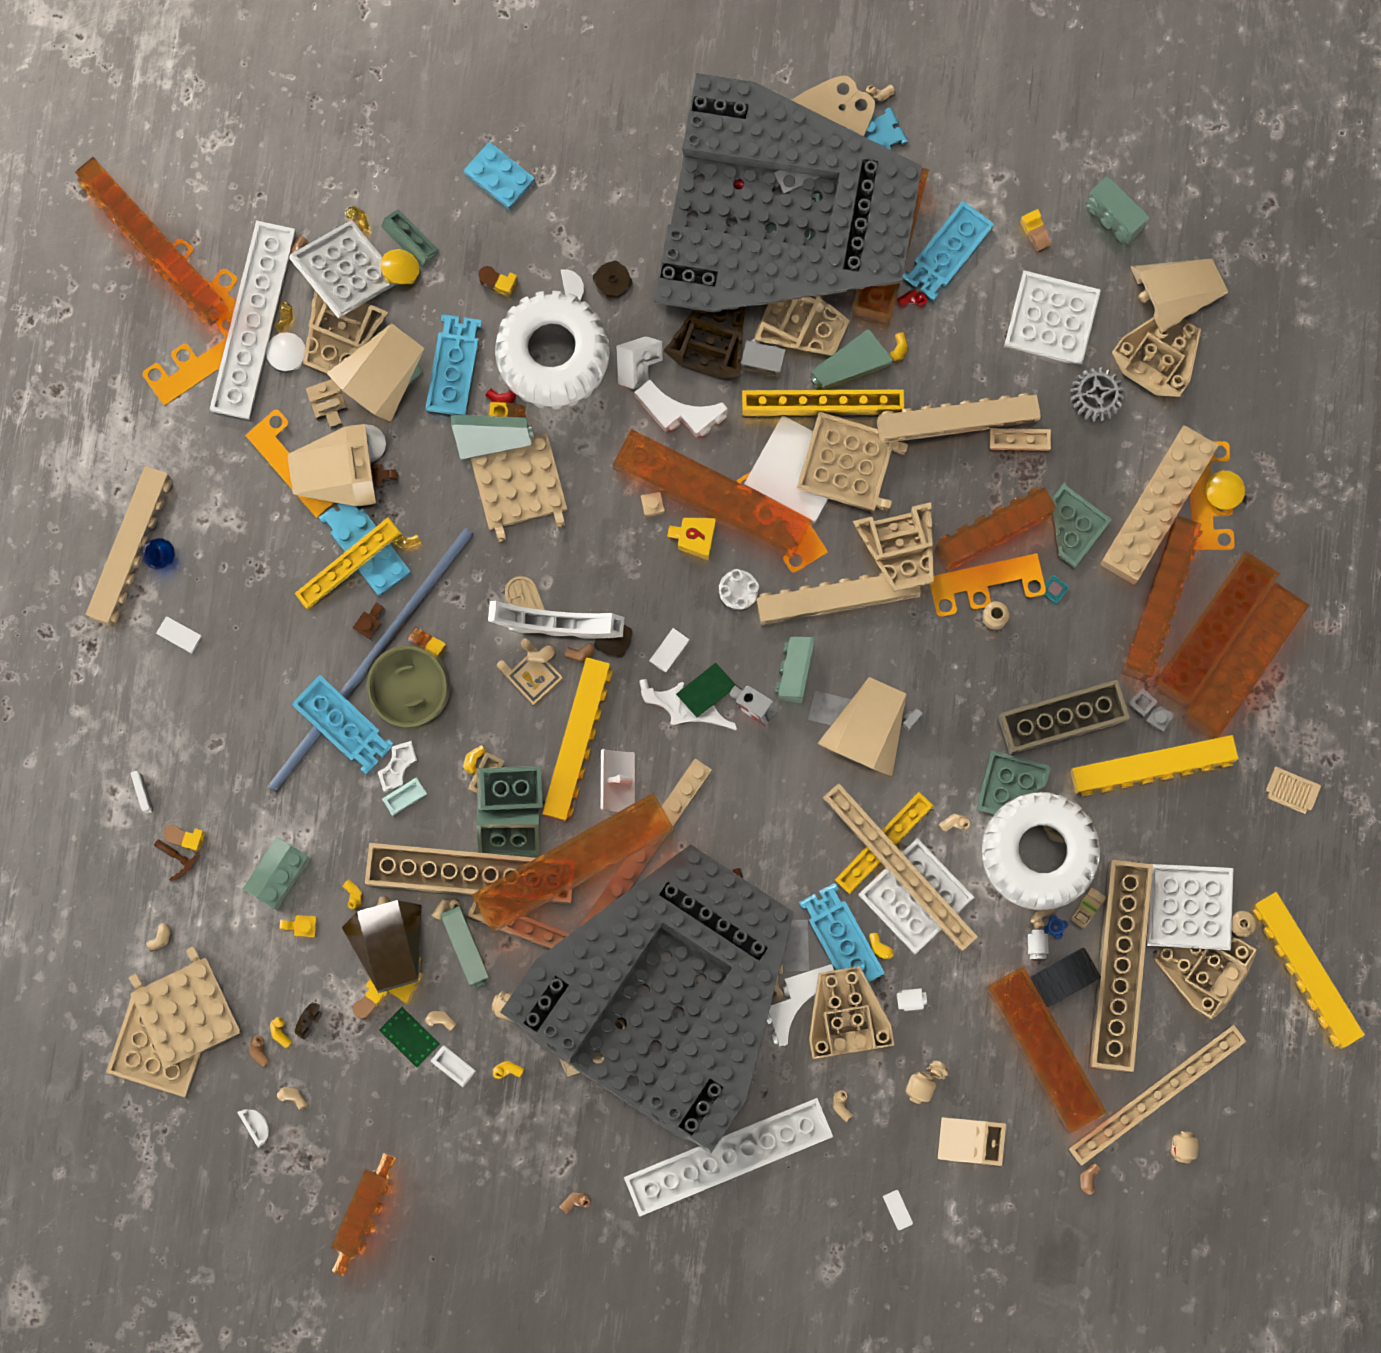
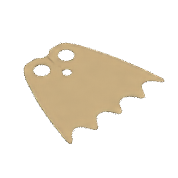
M845 75L829 79L792 99V101L848 129L852 128L854 132L862 136L866 133L875 108L874 99L867 92L859 91L856 87V82ZM840 83L848 84L850 89L847 94L841 95L837 92V86ZM858 99L866 100L868 105L864 111H858L855 108V102ZM844 104L846 106L845 110L841 111L839 105Z

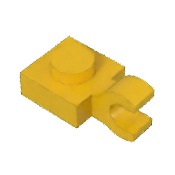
M295 915V921L280 920V930H294L295 937L315 938L317 917Z

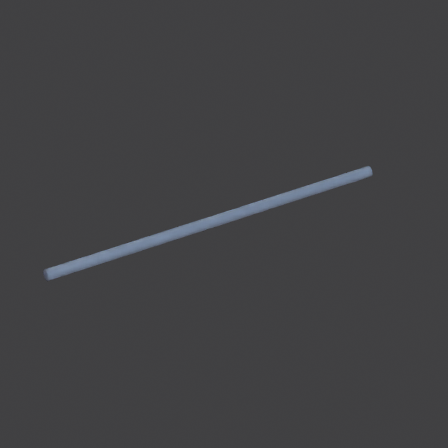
M465 528L339 692L346 700L471 538L473 533L469 529ZM313 726L268 785L277 792L321 734L315 726Z

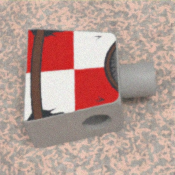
M735 685L730 692V696L736 699L738 708L765 727H767L778 711L771 699L748 685L744 690Z

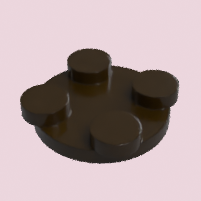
M615 260L601 265L593 275V282L608 300H613L632 286V279L624 265Z
M624 624L623 637L596 639L594 643L595 649L609 656L624 657L631 643L632 629Z
M310 1003L300 1015L296 1024L295 1034L303 1040L309 1036L311 1031L309 1028L312 1023H317L322 1015V1012L319 1011L320 1005L317 1003Z

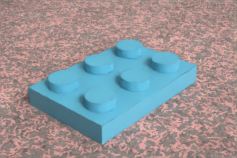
M490 141L464 169V173L508 209L515 204L535 181L531 174Z

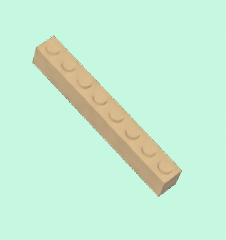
M1023 393L1013 398L1010 395L999 397L998 400L984 398L975 403H972L970 400L960 402V405L945 403L937 408L924 406L921 410L914 411L913 408H907L899 413L885 411L878 417L877 426L880 443H889L987 430L990 428L1037 423L1041 415L1037 394Z
M148 466L144 467L85 615L89 619L111 627L113 622H117L120 614L118 609L120 604H123L126 600V589L128 584L131 585L134 580V569L136 566H139L142 560V555L140 554L143 547L146 548L150 538L148 534L150 529H153L156 525V514L158 510L162 509L164 494L171 487L172 481L168 473Z
M881 572L879 576L863 575L859 577V580L854 581L851 578L840 580V583L837 584L824 582L819 584L820 587L802 586L798 591L785 589L779 591L780 594L775 595L763 593L760 594L759 598H756L760 625L920 597L921 590L920 586L893 592Z

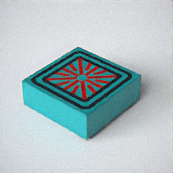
M1053 575L1045 584L1046 592L1044 595L1057 604L1069 587Z

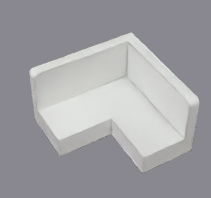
M642 337L617 345L618 384L637 389L649 381L648 365L663 361L662 341L650 337Z

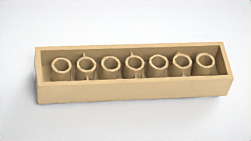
M1183 425L1101 561L1100 565L1133 585L1137 583L1219 446L1218 444Z

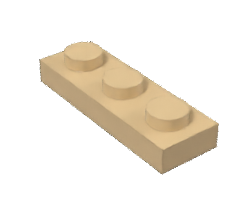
M990 428V450L1050 451L1051 429Z

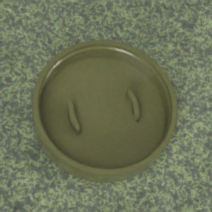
M403 645L385 651L373 663L367 678V694L373 709L382 719L399 727H415L430 722L444 709L450 695V678L447 668L435 653L421 646Z

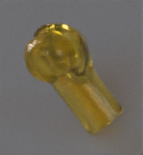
M349 206L345 210L347 218L358 220L361 231L370 229L366 213L356 206Z
M287 302L280 303L281 318L273 324L279 332L293 320V308Z
M418 534L408 538L399 535L392 541L395 546L401 549H408L421 544Z

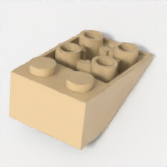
M942 1117L938 1159L1002 1166L1006 1124Z

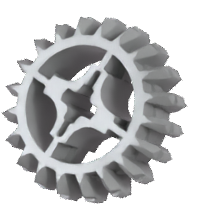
M1102 367L1099 368L1098 372L1094 368H1091L1090 373L1084 370L1083 376L1078 375L1077 381H1073L1072 385L1075 388L1070 390V393L1073 394L1070 400L1076 402L1073 408L1080 407L1078 414L1080 415L1085 412L1084 418L1088 419L1089 415H1091L1092 421H1096L1097 416H1099L1100 421H1104L1105 416L1110 419L1112 413H1118L1117 408H1121L1123 405L1120 401L1125 398L1121 394L1124 392V388L1119 387L1122 383L1121 380L1115 382L1117 375L1109 376L1110 370L1102 373ZM1092 381L1091 390L1082 394V387ZM1100 381L1106 383L1109 387H1103ZM1095 391H1097L1098 394H1101L1100 398H1098L1097 395H1093ZM1113 395L1112 403L1103 408V399ZM1086 402H1092L1095 405V408L1089 406Z

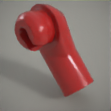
M910 290L896 300L900 307L908 303L924 305L927 302V297L922 292Z
M490 388L485 394L492 402L506 403V405L512 404L516 399V394L513 391L498 394Z

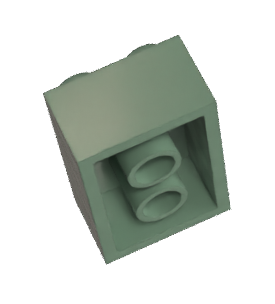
M1108 176L1090 191L1086 201L1088 211L1093 215L1096 214L1101 219L1103 226L1107 229L1110 228L1115 233V237L1126 245L1132 242L1145 229L1150 218Z
M541 766L476 768L479 810L543 807Z

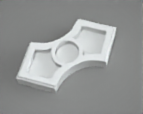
M412 741L392 746V758L389 764L384 769L378 771L383 792L403 786V776L406 769L412 763L417 762Z

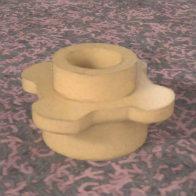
M933 1061L927 1068L930 1075L937 1079H945L949 1074L947 1072L948 1067L940 1061Z

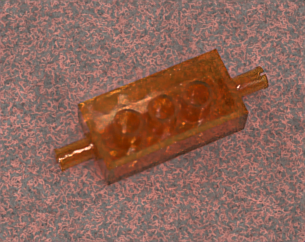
M383 1153L376 1171L365 1169L332 1243L331 1249L338 1251L339 1256L331 1271L344 1276L350 1260L358 1258L359 1255L363 1256L368 1245L365 1243L367 1236H372L376 1224L373 1222L376 1216H380L385 1205L382 1204L384 1197H389L393 1188L391 1184L392 1179H389L388 1173L395 1158Z

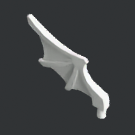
M647 679L639 681L641 696L644 702L660 706L668 711L671 717V725L674 726L686 722H705L737 730L735 723L723 718L715 708V705L696 718L676 695L685 687L684 682L678 683L676 687L670 690L657 692L653 688H649Z

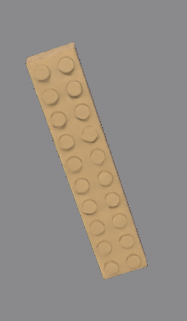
M369 843L365 885L368 887L572 905L576 863L575 861Z
M1111 860L1108 864L1105 895L1107 898L1104 906L1098 969L1101 979L1097 980L1089 1068L1134 1072L1153 864Z

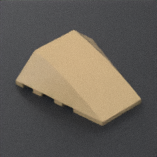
M1213 259L1131 266L1137 283L1144 284L1155 307L1154 319L1161 333L1166 331L1171 325L1181 322L1186 316L1196 313L1204 305L1207 306L1228 293Z
M315 291L314 299L312 300L311 319L309 320V333L306 340L303 364L327 373L346 357L357 351L362 345H365L389 312L364 303L338 318Z
M813 295L795 300L787 299L782 302L767 304L757 326L754 340L832 356L836 353L850 320L833 306L822 300L821 296Z
M391 323L369 342L342 360L340 364L330 369L327 374L351 398L374 415L391 422L423 353L424 347L395 324Z
M931 502L912 507L911 513L874 521L873 517L853 521L854 526L893 592L933 583Z
M869 677L818 744L867 767L892 776L907 693Z

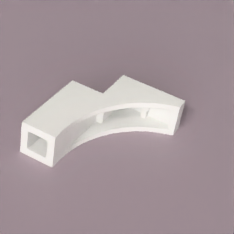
M651 380L635 391V398L665 433L668 430H675L680 425V421H682L696 438L700 435L703 437L711 430L710 427L713 424H719L727 417V407L723 403L704 407L685 405L666 396Z
M832 964L784 979L785 984L782 985L785 997L789 996L790 999L770 1005L767 1023H772L774 1029L771 1032L774 1044L778 1043L779 1047L788 1044L789 1029L794 1016L801 1006L816 994L818 973L834 971Z

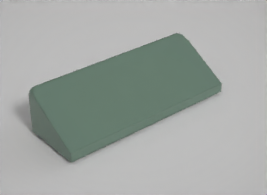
M399 210L384 218L381 227L404 250L413 254L421 267L439 252Z

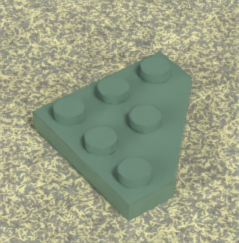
M1063 483L1050 501L1058 556L1075 568L1112 519Z
M991 750L976 810L994 815L1009 801L1046 787L1051 766Z

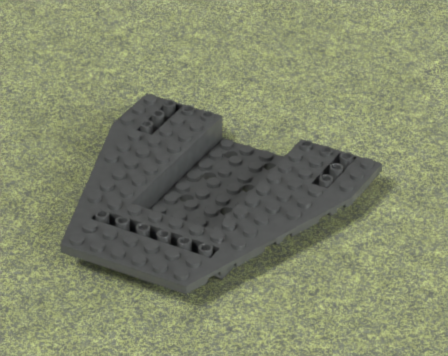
M696 73L682 147L684 155L671 225L668 224L654 303L718 312L723 309H737L749 305L756 306L782 302L787 299L795 300L813 295L821 296L846 292L852 289L859 290L877 285L885 286L902 283L922 165L756 82ZM779 170L819 176V178L814 180L811 178L805 179L802 186L786 194L782 193L776 196L772 193L775 187H779V183L774 175V172ZM697 175L705 177V181L701 184L696 183L694 179ZM791 175L785 176L783 179L784 185L792 187L795 184V178ZM737 180L744 182V187L740 190L733 187V183ZM820 193L823 198L821 201L815 202L812 200L811 195ZM692 212L697 213L698 219L689 221L687 219L688 214ZM733 218L738 223L735 227H728L726 222ZM773 224L777 229L774 233H767L765 227ZM808 229L816 233L815 238L812 240L804 236Z
M690 844L536 959L500 1013L518 1024L535 1043L568 1063L574 1069L670 1133L695 1142L712 1153L747 1099L794 912ZM661 953H670L672 960L669 962L663 961L660 957ZM697 975L705 976L706 983L703 985L697 984L695 977ZM641 985L647 986L649 994H639L638 987ZM676 1008L682 1009L684 1016L682 1018H675L673 1010ZM618 1019L625 1020L626 1028L618 1029L615 1026V1021ZM658 1042L661 1045V1051L653 1052L650 1049V1044ZM600 1052L604 1057V1061L602 1063H595L592 1060V1055ZM635 1076L639 1084L631 1087L627 1083V1078Z

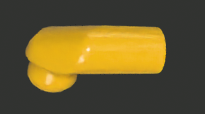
M904 332L895 335L897 346L890 352L893 361L903 359L908 352V344Z
M505 1061L494 1067L493 1076L496 1079H501L511 1073L520 1078L524 1068L510 1061Z

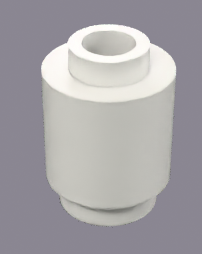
M1032 930V934H1028V954H1030V959H1047V954H1049V936L1044 934V930Z
M921 988L902 990V993H897L899 1010L924 1009L923 1005L927 1004L926 992H922Z

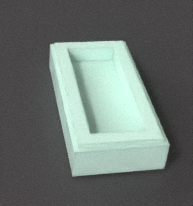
M416 777L382 798V800L394 817L428 794Z

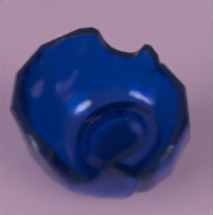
M156 538L144 545L141 554L145 564L157 570L173 563L175 550L170 541Z

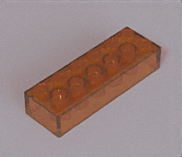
M1036 487L1030 490L1026 497L1021 499L1019 496L1011 500L1009 506L1005 508L1000 506L992 511L993 514L985 517L983 515L975 519L973 525L969 527L967 524L961 526L956 530L957 533L952 536L949 534L942 536L938 539L939 542L935 548V553L945 571L948 572L1052 517L1056 506L1045 487L1041 489Z

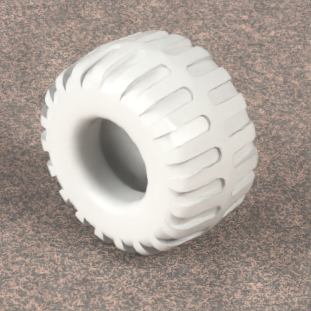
M544 291L535 293V297L531 299L528 296L520 300V304L517 307L512 306L509 309L507 317L502 320L495 345V356L503 380L524 402L534 403L539 408L551 406L552 409H561L563 405L569 404V407L578 404V400L588 398L592 394L593 389L600 385L609 362L610 344L607 331L600 317L587 302H581L577 296L570 293L568 296L562 295L561 291H552V294L545 295ZM547 324H559L567 328L574 336L576 343L575 352L563 365L556 367L542 366L530 356L528 350L529 339L539 327Z
M1048 792L1025 794L1006 803L990 820L982 843L984 868L994 888L1008 901L1027 909H1056L1076 900L1087 890L1093 881L1100 858L1098 832L1095 830L1089 815L1087 816L1077 803L1071 802L1068 798ZM1037 825L1056 829L1063 836L1067 845V856L1063 865L1050 873H1037L1029 869L1022 862L1019 854V842L1022 835L1028 829Z

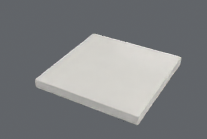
M352 220L289 256V259L338 318L396 285V283L385 281L380 267L382 256Z
M1023 270L1004 347L1082 366L1101 290Z
M782 415L744 486L815 523L829 498L796 489L813 431Z
M918 838L902 852L957 914L975 898ZM887 868L858 894L914 954H917L942 930Z
M1153 864L1147 946L1231 950L1234 868Z

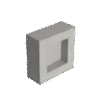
M1142 688L1128 704L1144 717L1158 701Z
M1156 704L1145 722L1163 733L1174 714Z
M918 708L914 712L909 710L902 718L904 720L902 726L909 731L922 717L923 713Z

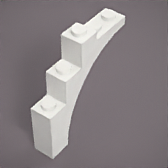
M490 601L488 622L508 627L509 630L521 634L543 633L550 636L572 635L582 639L623 637L625 617L613 613L594 614L546 611L510 605L499 601Z

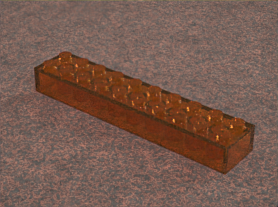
M94 157L90 158L75 171L78 177L76 181L87 196L90 195L95 205L105 212L107 218L113 224H116L119 228L118 230L125 238L128 237L133 247L138 252L141 251L145 260L151 266L154 265L160 277L164 281L167 280L177 295L180 294L183 302L189 309L193 308L196 316L203 324L207 322L212 326L229 312L223 299Z
M633 429L630 430L613 462V469L657 492H661V494L709 518L716 519L717 522L790 559H793L811 525L810 518Z
M653 792L473 893L472 897L491 931L495 933L674 832V827Z

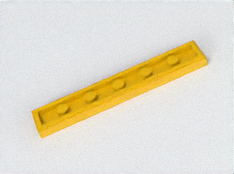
M389 517L386 518L295 592V595L306 609H310L401 535V531Z
M918 792L882 830L883 833L896 846L934 805ZM866 847L834 881L850 895L880 861Z

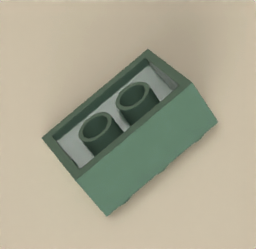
M790 637L789 642H785L783 654H787L785 662L781 661L779 673L783 674L781 682L777 681L775 689L779 700L802 704L815 638Z
M478 809V853L540 857L539 809Z
M276 837L242 889L277 911L311 858Z

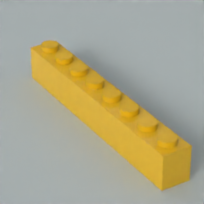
M742 390V416H817L819 411L833 416L882 415L881 413L885 411L899 413L904 409V390Z
M586 657L542 812L544 817L566 823L568 818L572 819L575 808L572 806L573 798L577 799L580 787L577 784L579 779L584 777L586 769L583 767L584 759H589L591 748L588 745L590 740H594L597 728L593 727L595 720H600L602 709L599 706L601 701H605L608 691L604 688L606 681L610 682L613 674L609 663Z
M1233 735L1080 766L1072 768L1070 772L1076 795L1081 794L1082 797L1093 795V791L1101 790L1102 793L1113 791L1115 786L1121 785L1122 788L1134 786L1133 783L1139 781L1142 784L1154 782V778L1161 777L1162 780L1174 778L1173 774L1181 773L1182 776L1193 774V770L1197 769L1205 772L1213 770V766L1221 765L1222 768L1233 766V762L1238 760Z
M1275 892L1252 906L1254 917L1257 921L1261 920L1265 927L1263 928L1265 935L1268 939L1272 938L1274 941L1276 953L1285 959L1286 969L1291 975L1294 974L1297 979V987L1302 993L1305 992L1309 998L1307 1003L1320 1016L1318 1021L1324 1029H1328L1331 1034L1329 1038L1332 1044L1341 1049L1363 1037V1031L1278 893Z

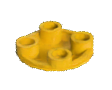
M390 250L384 254L380 265L384 279L388 283L412 284L419 275L420 267L418 260L406 250Z
M1222 470L1209 477L1204 494L1213 506L1228 511L1242 502L1245 496V486L1243 480L1237 474Z

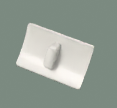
M601 750V810L633 813L635 811L634 752Z

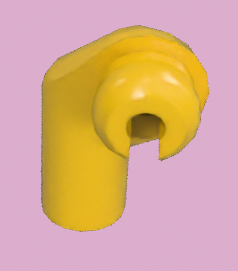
M482 745L466 754L463 767L468 774L476 772L477 759L484 756L486 752Z
M348 879L342 887L350 893L348 907L351 910H355L362 905L363 893Z
M879 933L869 934L874 954L885 960L891 959L894 951L889 946L880 942Z
M276 1017L270 1023L271 1035L279 1044L287 1048L292 1040L283 1033L282 1027L285 1021L281 1017Z

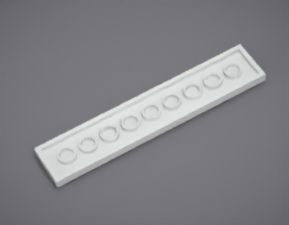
M256 220L209 409L210 412L250 420L289 262L291 247L296 230L293 228Z
M815 1098L723 1136L712 1153L699 1146L628 1175L624 1179L640 1217L832 1138L833 1135L818 1098Z

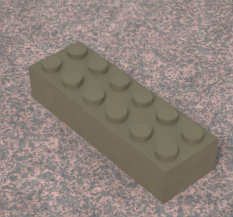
M1118 679L1000 713L998 716L1009 755L1122 724L1130 719Z

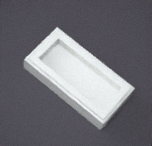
M167 616L156 633L191 654L202 638L200 634Z
M673 628L649 662L667 673L690 639Z
M139 771L131 772L142 812L145 814L150 813L153 809L143 776Z
M444 1045L431 1060L433 1064L462 1087L466 1085L476 1072V1070Z

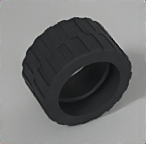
M1081 948L1032 975L1030 979L1044 1004L1049 1008L1101 979V975L1086 949Z

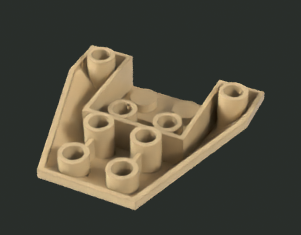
M1153 317L1122 337L1112 354L1125 376L1156 396L1180 397L1191 380L1201 329L1183 318L1181 322L1171 325L1166 331L1161 333Z
M366 424L345 426L288 454L293 495L351 506L376 504Z
M1231 937V950L1161 946L1153 959L1193 1008L1213 1019L1227 1006L1247 976L1257 950L1242 940Z
M860 966L818 973L809 1034L812 1059L894 1046L891 1024Z

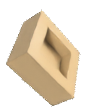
M661 492L641 495L644 516L664 513Z

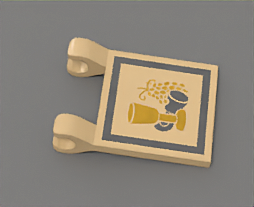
M527 638L521 641V646L527 652H539ZM526 656L512 670L503 660L497 663V668L532 705H535L563 679L548 661L546 663L529 662Z

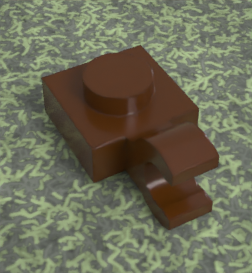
M370 464L374 486H383V480L398 481L396 469L384 470L383 464Z
M376 602L370 614L365 611L362 613L353 629L370 640L382 624L377 619L385 608Z

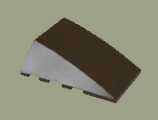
M745 306L737 309H723L718 312L693 309L663 352L681 367L721 379L740 376Z
M399 900L357 911L342 926L345 935L378 993L419 982L421 904Z

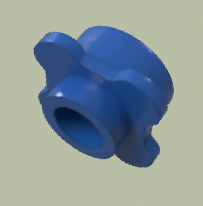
M1051 915L1048 925L1044 927V932L1054 935L1056 939H1061L1064 929L1068 927V923L1057 918L1056 915Z

